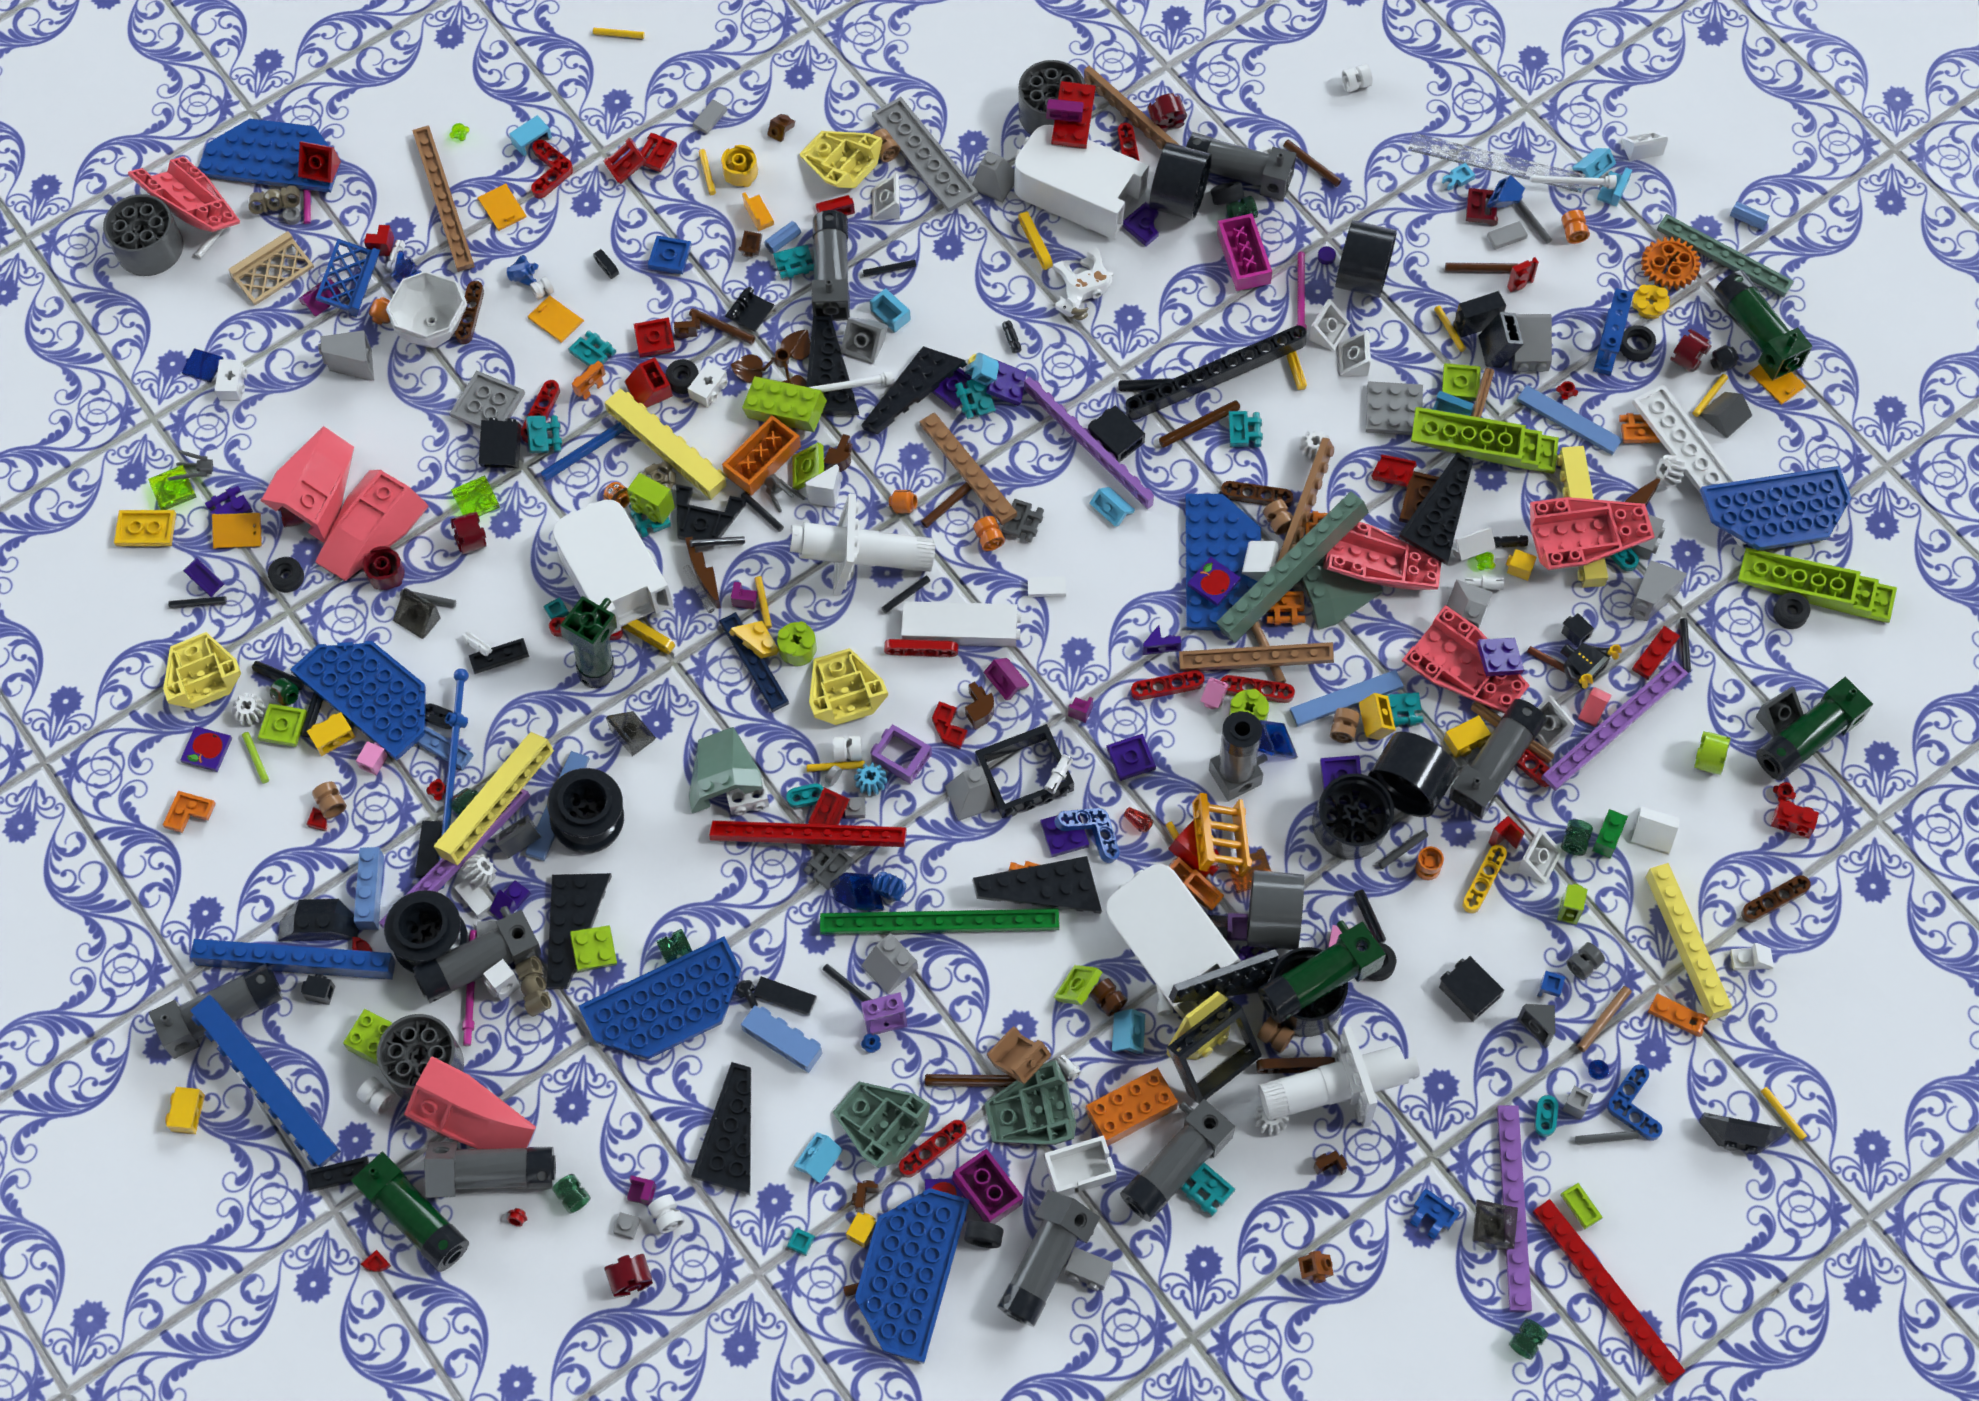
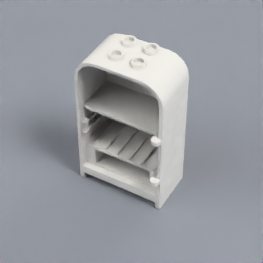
M1054 125L1038 127L1030 137H1026L1023 148L1018 149L1015 155L1014 192L1023 201L1048 211L1051 215L1056 214L1083 226L1086 230L1090 229L1115 239L1123 225L1124 212L1133 198L1140 199L1147 189L1149 165L1091 140H1088L1086 149L1053 145L1051 140Z
M614 500L590 503L585 508L570 512L554 525L553 535L561 562L580 597L584 596L598 605L605 598L611 600V604L606 610L616 616L617 628L613 633L620 631L621 626L652 612L658 614L667 609H674L668 584L620 503Z
M1155 864L1145 870H1139L1129 882L1120 884L1118 890L1111 895L1107 902L1106 913L1110 921L1169 1003L1183 1019L1188 1013L1199 1006L1196 1003L1199 1000L1172 1003L1169 995L1173 985L1241 961L1182 880L1167 865Z

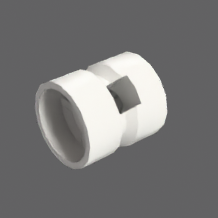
M1368 64L1359 65L1356 69L1348 68L1342 71V82L1347 92L1358 90L1359 86L1361 88L1372 86L1373 78Z
M850 736L849 739L833 737L835 762H846L848 758L851 761H862L861 736Z
M371 1077L361 1085L356 1097L365 1105H371L370 1109L377 1115H382L392 1106L396 1095L387 1087L383 1088L384 1085L377 1078Z
M671 1194L657 1198L648 1206L652 1217L657 1219L656 1225L661 1234L669 1233L685 1222L680 1210H676L677 1204Z

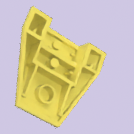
M821 131L799 155L826 183L839 188H856L877 166L883 140L881 137L870 133Z
M207 632L170 646L163 687L166 700L169 704L191 709L203 706L229 695L238 681L241 671L237 660Z
M850 648L813 659L809 704L814 718L839 725L874 714L887 698L888 691L883 679Z
M1217 991L1188 1013L1169 1045L1229 998ZM1230 1025L1187 1059L1198 1060L1202 1056L1205 1058L1212 1053V1048L1217 1044L1219 1046L1224 1044L1229 1039ZM1167 1049V1053H1166V1054H1167L1169 1057H1171V1055H1170V1053H1169V1051H1168V1049Z

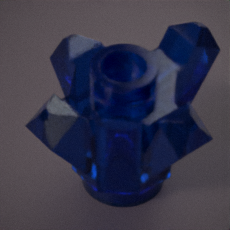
M400 250L397 252L395 267L390 275L400 284L402 279L422 271L416 270L415 267L417 265L413 259H405L404 252Z

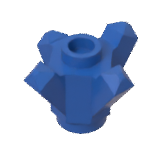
M521 255L513 265L507 267V276L510 281H518L530 286L531 283L537 282L533 278V274L539 265L535 262L530 264L527 257Z

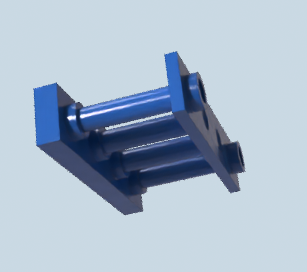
M1615 288L1593 372L1611 376L1616 354L1620 350L1634 292Z

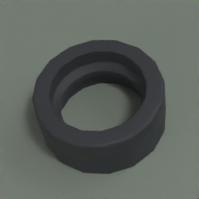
M1641 325L1631 326L1623 333L1620 351L1629 360L1635 362L1644 361L1653 354L1656 336L1647 327ZM1630 337H1641L1647 341L1649 346L1645 350H1636L1629 346L1627 340Z

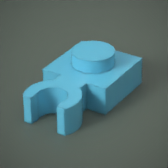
M1464 163L1451 170L1450 175H1445L1442 183L1450 182L1447 189L1451 190L1455 184L1461 187L1474 180L1476 175Z

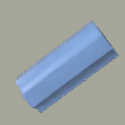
M1738 201L1735 203L1730 214L1731 217L1761 230L1764 229L1770 215Z
M791 221L766 239L764 244L769 252L773 254L802 232L798 225Z

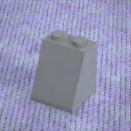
M1516 314L1523 345L1511 357L1512 371H1549L1552 363L1551 314Z
M364 330L320 336L321 344H318L319 354L322 355L323 363L327 364L329 371L370 381L374 380L372 349Z
M1650 560L1629 615L1638 620L1648 621L1679 593L1687 573Z

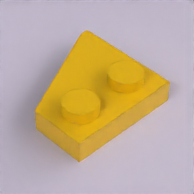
M763 621L733 627L729 631L731 636L737 635L742 639V644L751 649L761 659L777 655L779 652Z

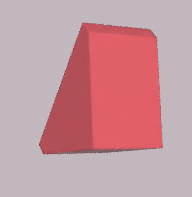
M1594 687L1578 719L1596 727L1612 695Z

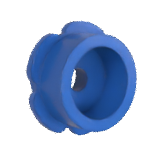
M866 1034L864 1040L861 1041V1046L866 1052L874 1053L880 1049L881 1039L876 1034Z

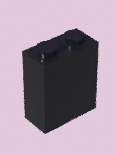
M1496 291L1458 304L1453 326L1456 332H1459L1461 338L1483 331L1499 312H1505L1506 303L1500 292Z
M1499 312L1478 335L1486 367L1502 368L1523 345L1516 313Z
M1116 405L1111 409H1106L1101 417L1097 420H1092L1088 425L1091 436L1095 440H1099L1108 452H1112L1119 463L1145 443V433Z
M487 418V420H481L479 465L481 467L519 469L521 424L516 419L506 418L505 421H498L497 418Z
M1469 956L1466 960L1463 958L1459 960L1451 973L1447 971L1440 978L1439 988L1474 1022L1502 997L1504 989Z

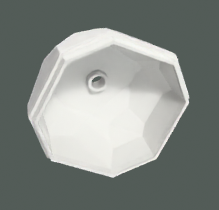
M424 271L402 279L387 305L386 311L398 336L412 344L436 348L452 337L462 319L467 302L459 283Z

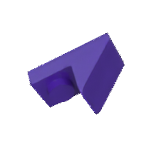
M1158 625L1143 643V655L1181 651V636L1168 635L1165 638H1161L1160 626Z
M514 880L504 892L500 889L498 890L489 911L498 919H503L504 917L500 911L502 907L507 906L510 913L513 914L531 893Z

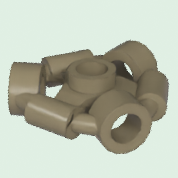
M662 461L660 464L654 463L645 468L642 474L645 476L650 475L653 480L670 488L672 493V487L676 484V473L673 472V467L670 463Z

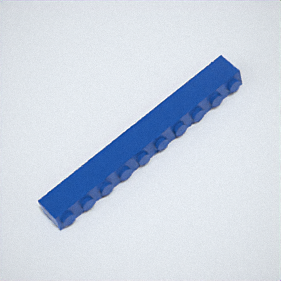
M194 939L190 958L196 966L252 970L266 963L270 970L277 972L393 980L396 963L393 955L386 952Z
M209 994L190 1010L193 1013L192 1020L198 1026L202 1025L206 1029L204 1034L211 1042L216 1041L219 1045L217 1050L223 1057L228 1056L232 1061L229 1063L236 1073L240 1071L244 1075L242 1080L249 1088L254 1087L257 1091L255 1094L257 1099L262 1104L265 1102L270 1107L268 1112L275 1120L279 1118L282 1121L281 1128L287 1135L291 1133L296 1138L293 1142L301 1151L305 1149L309 1154L306 1158L313 1166L323 1167L341 1152L213 996Z

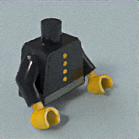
M1582 643L1575 650L1566 644L1560 653L1567 658L1563 668L1568 681L1579 685L1583 690L1588 688V685L1593 684V680L1606 668L1610 660L1609 657L1612 656L1614 660L1619 658L1618 653H1622L1621 646L1615 644L1610 648H1601Z

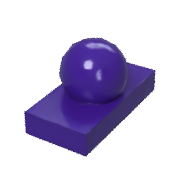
M197 557L183 570L210 597L224 585V582Z

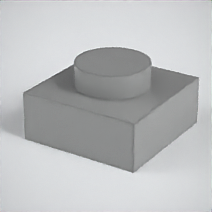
M847 797L850 801L845 810L846 819L865 818V797Z
M620 1212L613 1233L634 1239L640 1218Z

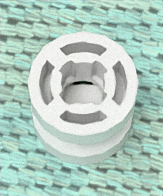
M547 276L541 278L539 282L530 284L537 300L543 298L545 294L550 295L554 293V289Z

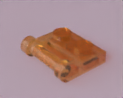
M1263 848L1250 854L1252 861L1260 860L1261 864L1252 866L1244 876H1239V871L1235 869L1236 865L1226 864L1236 893L1251 889L1253 870L1271 871Z

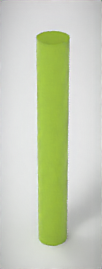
M244 732L242 734L243 740L261 782L267 783L269 778L249 732Z

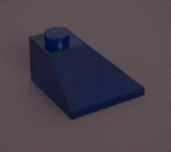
M1260 720L1262 738L1258 751L1271 756L1296 759L1298 756L1285 724Z
M845 872L830 883L835 901L851 909L885 910L881 896L872 889L875 879L873 874Z

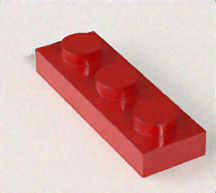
M1663 626L1635 663L1632 670L1649 680L1679 640L1680 635Z

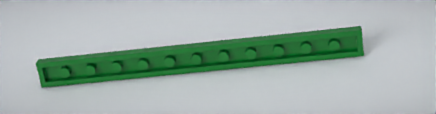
M1059 909L820 913V935L1059 930Z

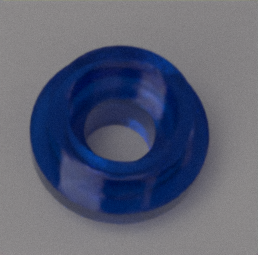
M1594 1060L1589 1064L1588 1073L1595 1080H1603L1609 1073V1067L1602 1060ZM1595 1068H1600L1602 1073H1597Z

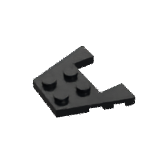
M676 484L678 539L685 540L688 537H693V539L721 538L746 506V499L730 496L725 512L689 505L693 494V487Z

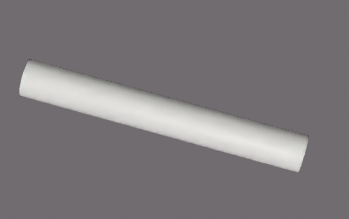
M224 229L214 231L195 253V256L201 259Z

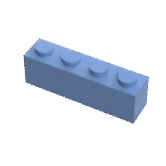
M363 847L359 849L354 923L358 930H379L384 855L380 847Z
M754 1005L741 1023L742 1030L809 1073L823 1054L820 1047L821 1044L813 1038L809 1040L804 1037V1033L799 1029L790 1028L787 1026L788 1023L782 1018H774L766 1008H759Z

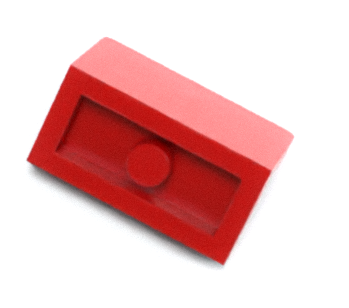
M849 195L816 203L818 213L826 210H835L842 212L846 216L855 214L854 202Z
M1507 816L1494 827L1488 843L1494 846L1506 839L1517 849L1525 832Z

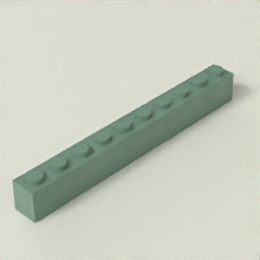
M1350 491L1216 622L1221 632L1232 642L1236 643L1369 513L1365 502Z

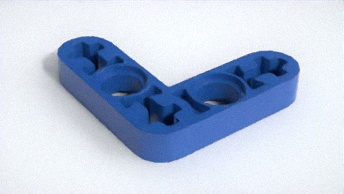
M1093 808L1061 811L1055 818V825L1061 831L1092 829L1100 857L1104 862L1113 863L1119 857L1120 851L1108 813L1104 809ZM1078 816H1083L1086 823H1081L1078 820ZM1100 832H1105L1109 839H1103Z
M1638 1064L1631 1069L1607 1104V1109L1611 1115L1634 1131L1637 1130L1641 1136L1654 1141L1662 1134L1661 1124L1632 1104V1101L1649 1078L1648 1068ZM1639 1071H1642L1643 1077H1640L1635 1083L1633 1079ZM1626 1085L1631 1086L1634 1094L1626 1095L1623 1092V1087ZM1619 1102L1621 1104L1620 1108L1615 1110L1614 1104ZM1627 1108L1630 1109V1110L1626 1113V1115L1623 1116L1624 1111H1625ZM1632 1113L1638 1114L1640 1122H1631L1629 1115ZM1644 1120H1646V1124L1643 1128H1641L1640 1126L1643 1124ZM1652 1126H1654L1656 1128L1655 1132L1653 1134H1650L1649 1128H1652Z

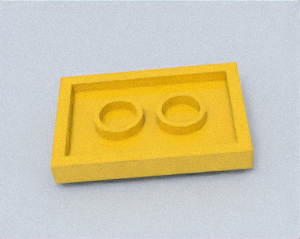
M119 510L114 544L116 546H172L176 520L175 510Z

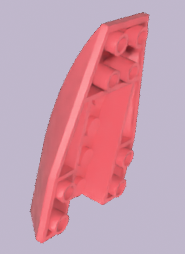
M184 156L170 160L167 172L153 176L143 168L128 172V175L149 195L161 199L168 206L172 214L196 228L214 232L240 224L239 218L209 178Z
M323 426L275 473L260 501L275 511L283 506L311 525L308 531L309 534L325 542L341 510L354 446Z
M369 470L346 498L315 561L316 564L342 580H348L363 568V559L371 553L370 551L373 548L379 546L390 547L406 535L429 507L428 504L409 486L384 471Z
M1572 497L1530 502L1531 533L1539 561L1548 570L1587 565L1652 540L1655 537L1645 504Z
M1359 522L1325 555L1323 569L1387 587L1410 590H1437L1439 588L1441 562L1372 525Z
M1446 605L1435 617L1432 625L1415 647L1413 646L1402 659L1403 663L1433 684L1502 713L1507 711L1515 699H1520L1530 686L1520 674L1486 676L1477 642L1479 639H1487V637L1478 627Z
M433 1056L428 1061L417 1081L404 1116L410 1121L442 1137L477 1149L527 1148L536 1129V1126L470 1075Z

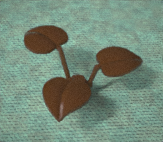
M808 330L796 331L786 336L781 342V348L775 352V357H772L764 367H762V360L757 355L748 354L742 356L731 364L734 374L742 381L752 383L754 376L762 378V371H765L775 362L776 366L785 369L787 380L782 382L806 387L807 382L802 376L795 375L790 378L788 364L791 356L795 360H803L809 356L811 342Z

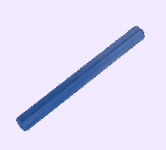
M621 422L616 423L541 471L542 478L548 481L626 431L627 428Z

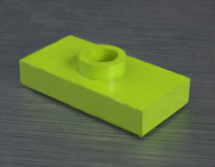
M1579 1183L1560 1194L1584 1230L1603 1218Z

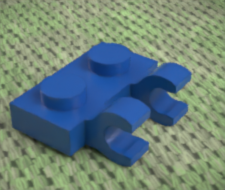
M1425 1188L1413 1206L1418 1211L1412 1217L1410 1223L1417 1228L1425 1215L1432 1219L1435 1224L1427 1235L1435 1240L1442 1228L1447 1231L1451 1228L1461 1212Z

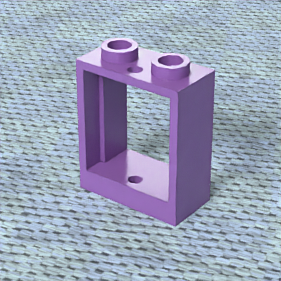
M892 724L889 729H885L881 736V741L872 747L870 753L873 763L880 764L885 770L912 784L931 757L932 747ZM894 736L919 750L907 769L881 755Z
M901 992L861 1002L868 1034L877 1035L908 1027Z

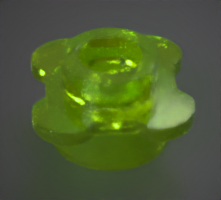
M456 123L452 126V132L449 135L452 139L457 138L460 141H464L470 129L462 123Z
M1491 552L1475 556L1478 562V570L1483 571L1488 568L1493 570L1496 564L1493 562L1494 555Z

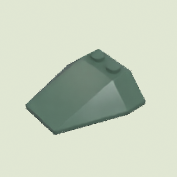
M1321 559L1298 581L1303 582L1313 607L1312 617L1318 630L1338 624L1383 593L1380 585L1323 569L1324 559Z
M734 727L698 740L689 791L692 813L710 808V798L739 788L744 794H748L763 788L760 770Z
M1056 1060L1044 1063L1025 1084L1016 1080L985 1102L992 1142L1056 1145L1074 1139L1076 1119L1069 1087Z
M859 1081L836 1107L833 1114L861 1156L875 1167L881 1168L899 1162L924 1132L931 1105L916 1094Z

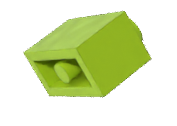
M1568 884L1561 898L1557 920L1577 925L1584 910L1588 889L1583 888L1579 884Z

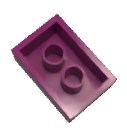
M987 1148L953 1171L952 1180L966 1199H970L969 1203L984 1222L996 1224L1023 1203L1024 1197Z

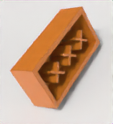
M772 415L722 464L723 472L728 479L752 496L764 484L768 476L774 474L801 448L800 436Z
M1157 1067L1086 1105V1114L1099 1137L1104 1135L1108 1147L1177 1110L1178 1101Z

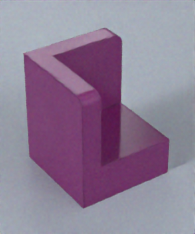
M734 582L731 593L732 607L755 610L757 591L744 590L741 582Z
M1075 697L1073 703L1068 706V716L1086 723L1093 708V698L1089 697L1088 701Z
M631 1175L629 1179L631 1186L627 1196L628 1201L649 1205L653 1200L657 1187L655 1181Z

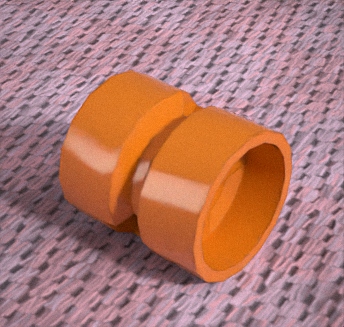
M1571 210L1561 217L1566 239L1569 243L1577 244L1588 239L1590 232L1588 226L1585 225L1586 219L1583 211Z
M994 516L983 517L974 523L973 529L977 537L981 538L979 542L984 551H993L1004 544L1005 538Z
M1429 846L1419 852L1415 871L1420 878L1424 880L1437 878L1444 862L1441 850Z

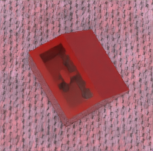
M655 357L638 364L624 381L637 403H642L646 408L673 396L671 386Z

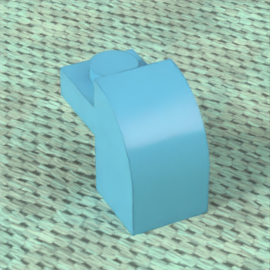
M977 353L976 359L966 366L965 373L971 375L972 380L988 386L997 379L999 363L996 359L983 353Z

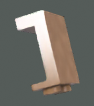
M1013 1026L987 1053V1056L997 1069L1025 1084L1051 1057V1053L1042 1041H1031L1021 1035L1018 1029Z

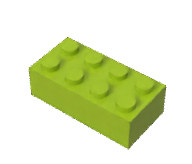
M754 376L742 409L749 419L766 422L773 415L787 427L815 432L827 400L822 391L818 389Z

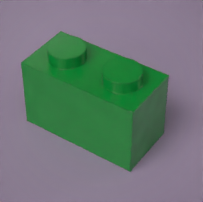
M1609 809L1592 851L1611 859L1628 816Z

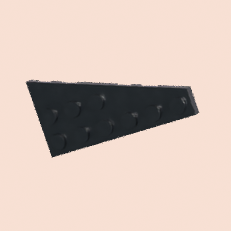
M813 316L806 387L850 381L831 317ZM852 388L822 392L827 400L822 414L859 415Z
M923 346L861 424L862 428L879 434L895 421L894 418L901 412L906 413L910 410V405L914 402L919 403L940 386L939 383L945 378L950 379L954 375L953 372L959 367L964 368L967 365L966 361Z
M1458 452L1399 534L1400 539L1445 565H1448L1473 465L1472 460Z
M1087 856L979 876L972 879L977 899L999 902L1010 901L1015 904L1026 903L1032 904V906L1057 909L1068 908L1082 912L1092 911L1098 914L1102 912Z
M611 873L552 875L547 972L548 990L569 988L576 970L570 932L592 928L601 900L604 898L605 890L612 878Z
M1274 949L1174 984L1169 998L1172 1003L1208 999L1217 991L1224 996L1257 993L1258 988L1266 984L1270 979L1279 954Z
M731 1062L691 1177L750 1195L751 1067Z

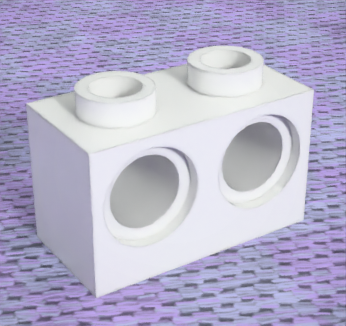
M761 778L762 789L744 794L738 788L726 793L731 815H743L747 811L752 810L760 811L769 806L763 778ZM755 794H761V797L753 798ZM737 798L743 799L739 803L733 802Z

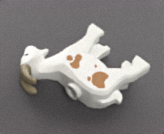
M1098 248L1087 251L1088 257L1081 259L1080 264L1089 270L1077 275L1072 272L1069 264L1065 265L1063 261L1053 264L1054 271L1059 273L1066 283L1068 298L1065 300L1060 296V301L1055 303L1056 310L1065 316L1076 320L1085 319L1088 316L1086 312L1089 308L1079 309L1082 301L1090 298H1099L1103 293H1106L1112 284L1114 273L1106 271L1103 267L1102 257Z

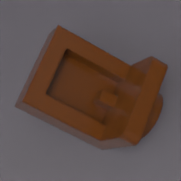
M785 114L776 116L770 120L767 135L782 142L785 132L795 126V120Z
M744 230L742 244L738 248L743 253V256L752 258L753 255L759 256L763 234Z
M692 312V321L674 322L676 338L698 337L697 329H701L700 318H696L695 312Z
M1337 1151L1329 1155L1324 1153L1315 1159L1316 1162L1313 1168L1317 1175L1334 1165L1341 1175L1346 1173L1347 1161Z
M864 1180L863 1183H857V1192L852 1194V1205H855L856 1212L864 1213L866 1193H879V1186L874 1181Z

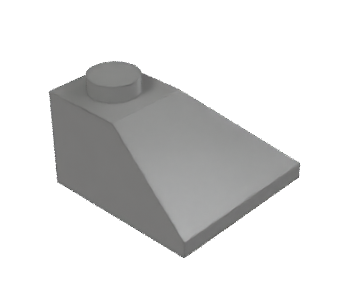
M987 151L979 164L972 185L979 193L1003 203L1014 186L1015 170L1003 157Z
M849 317L841 345V353L874 363L884 343L888 325L870 319Z
M1456 579L1446 606L1479 628L1493 592Z
M982 766L962 772L945 786L958 821L995 809Z

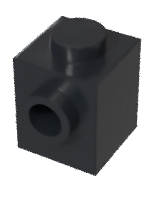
M1577 613L1573 617L1569 616L1563 622L1564 626L1561 633L1578 648L1592 636L1594 627Z
M308 975L307 980L302 984L301 992L308 1001L330 1005L335 985L332 980L327 979L323 975Z

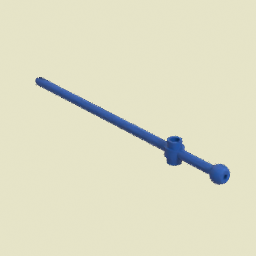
M457 669L453 674L457 682L454 713L449 712L445 718V722L452 727L442 835L451 825L460 728H465L468 724V718L461 714L464 682L469 678V674L465 669Z

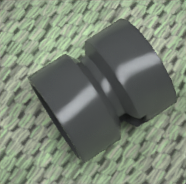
M1586 942L1578 950V953H1574L1566 961V964L1577 978L1585 980L1593 973V969H1598L1605 962V957L1595 945Z

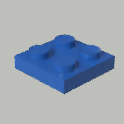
M657 235L647 264L648 269L683 275L692 247L691 241Z

